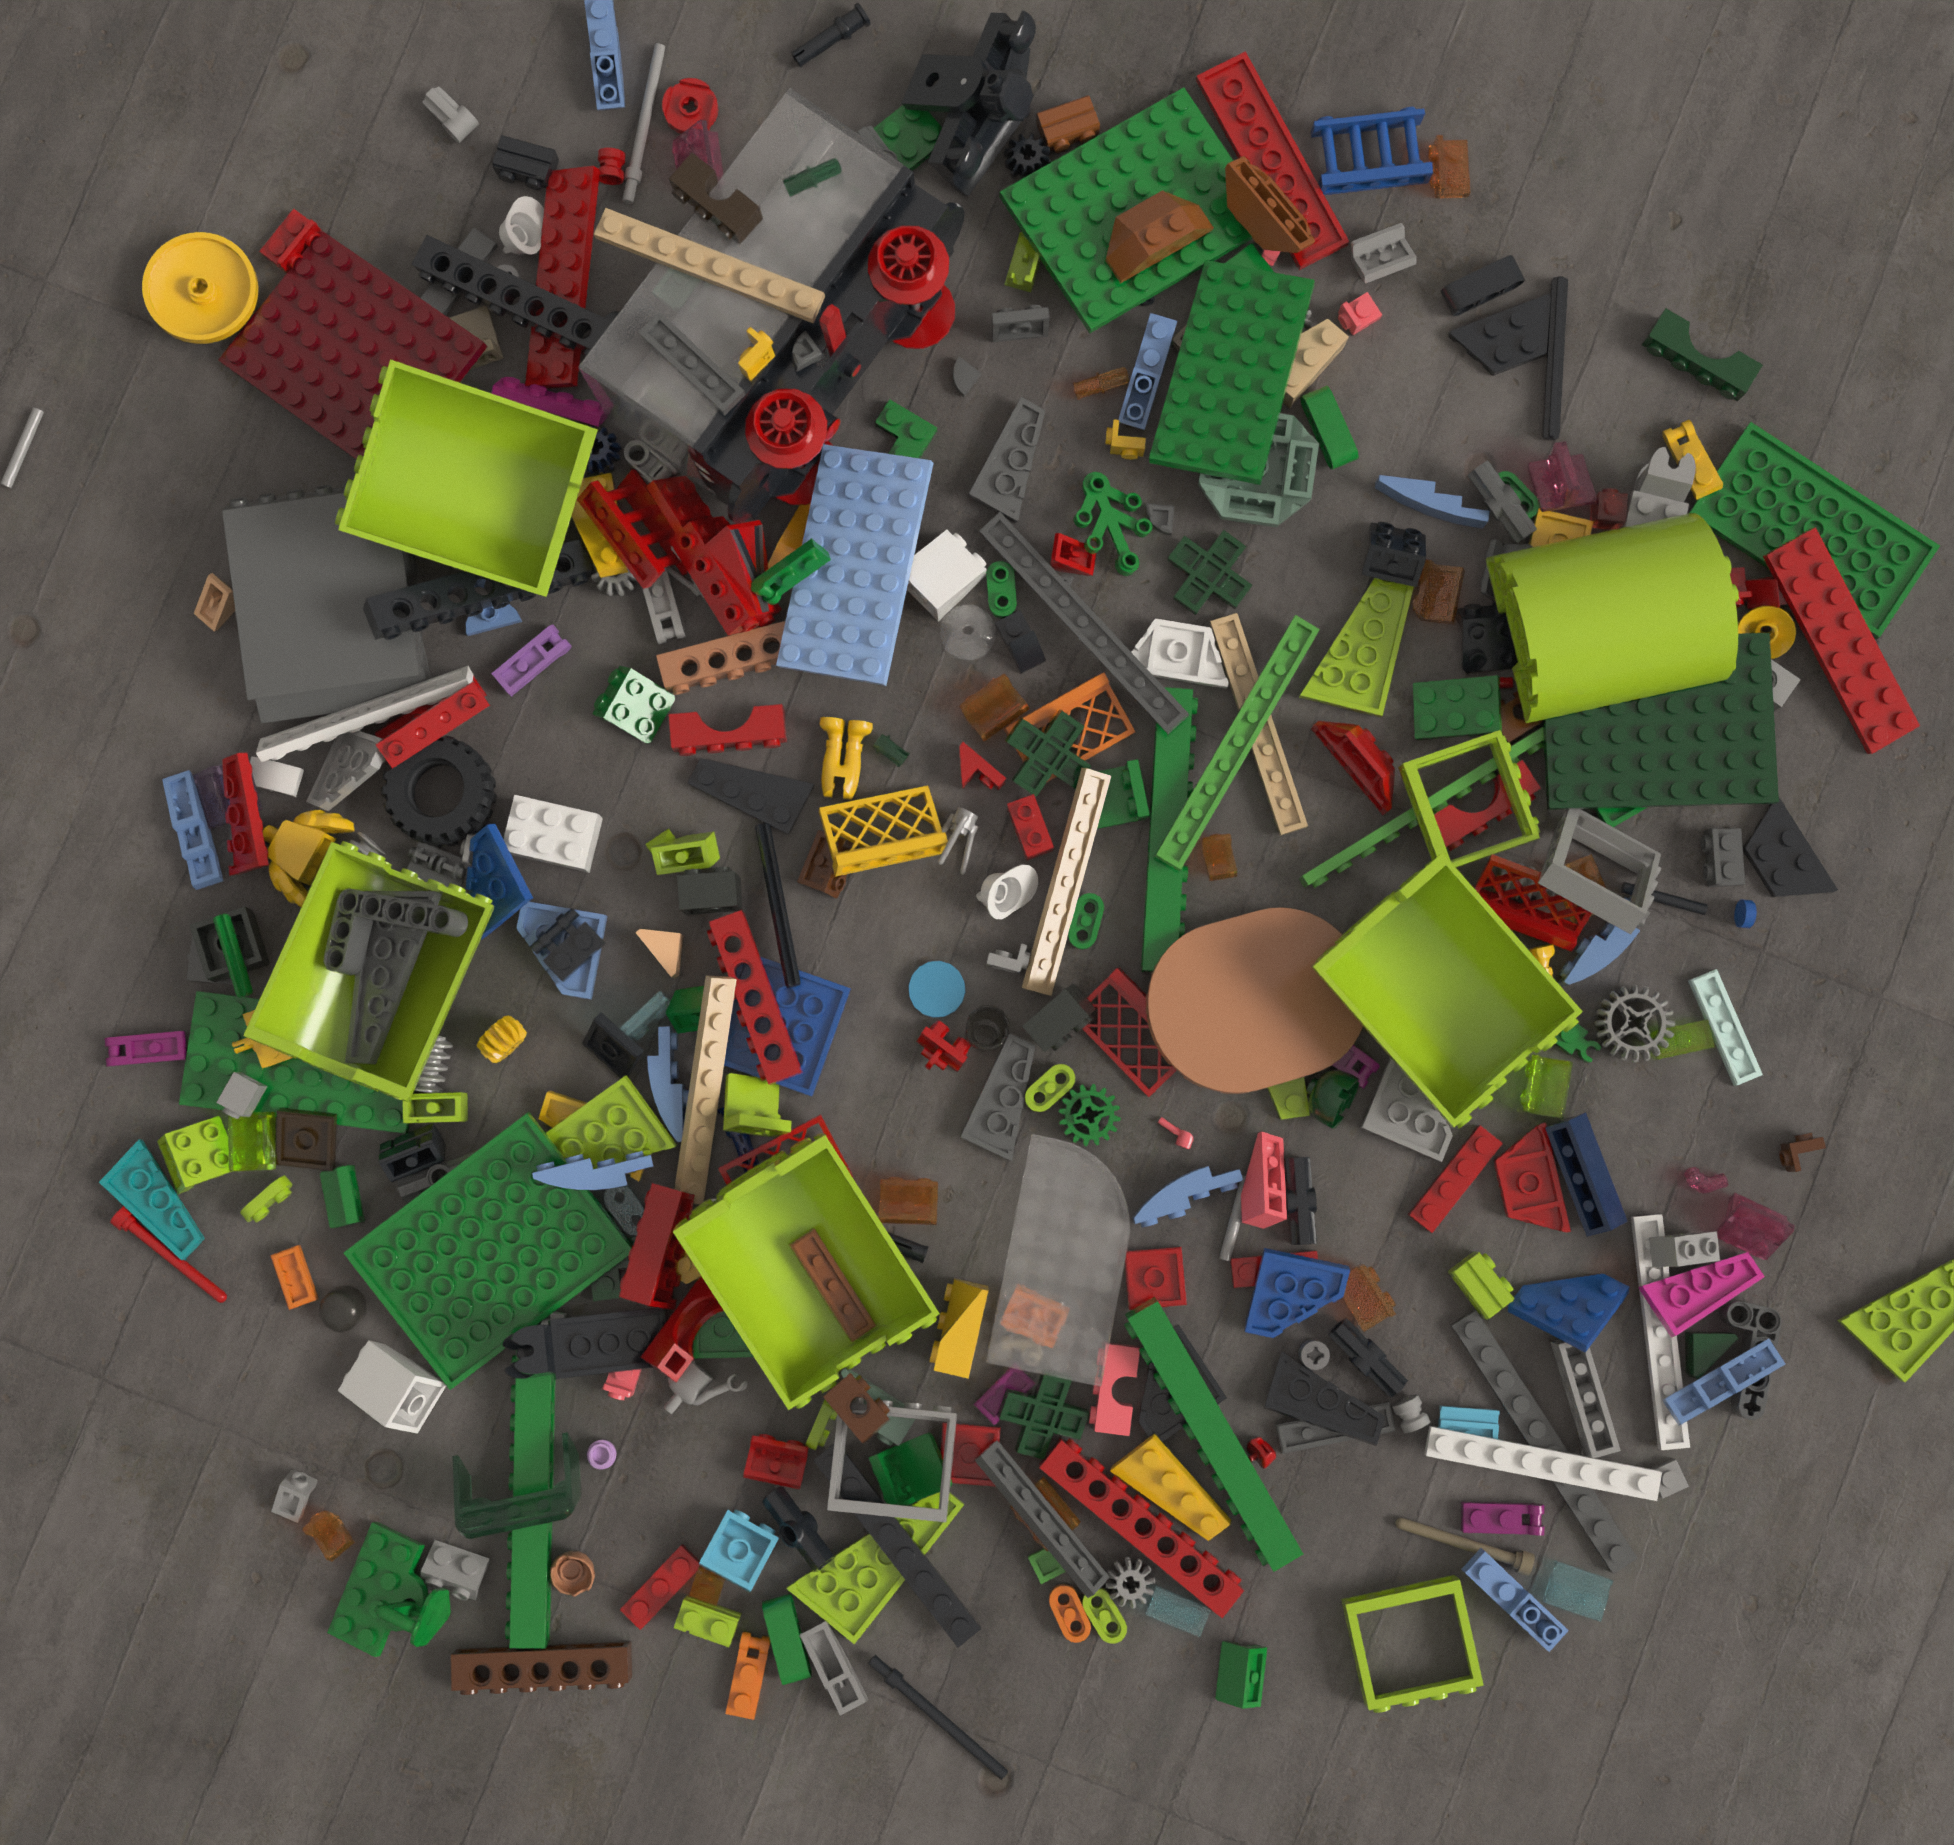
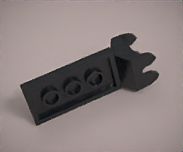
M665 1308L553 1319L548 1321V1325L524 1327L506 1337L502 1342L503 1347L511 1351L517 1350L516 1355L519 1358L517 1362H512L504 1371L508 1376L516 1379L536 1378L553 1374L554 1380L654 1368L642 1359L641 1356L665 1325Z

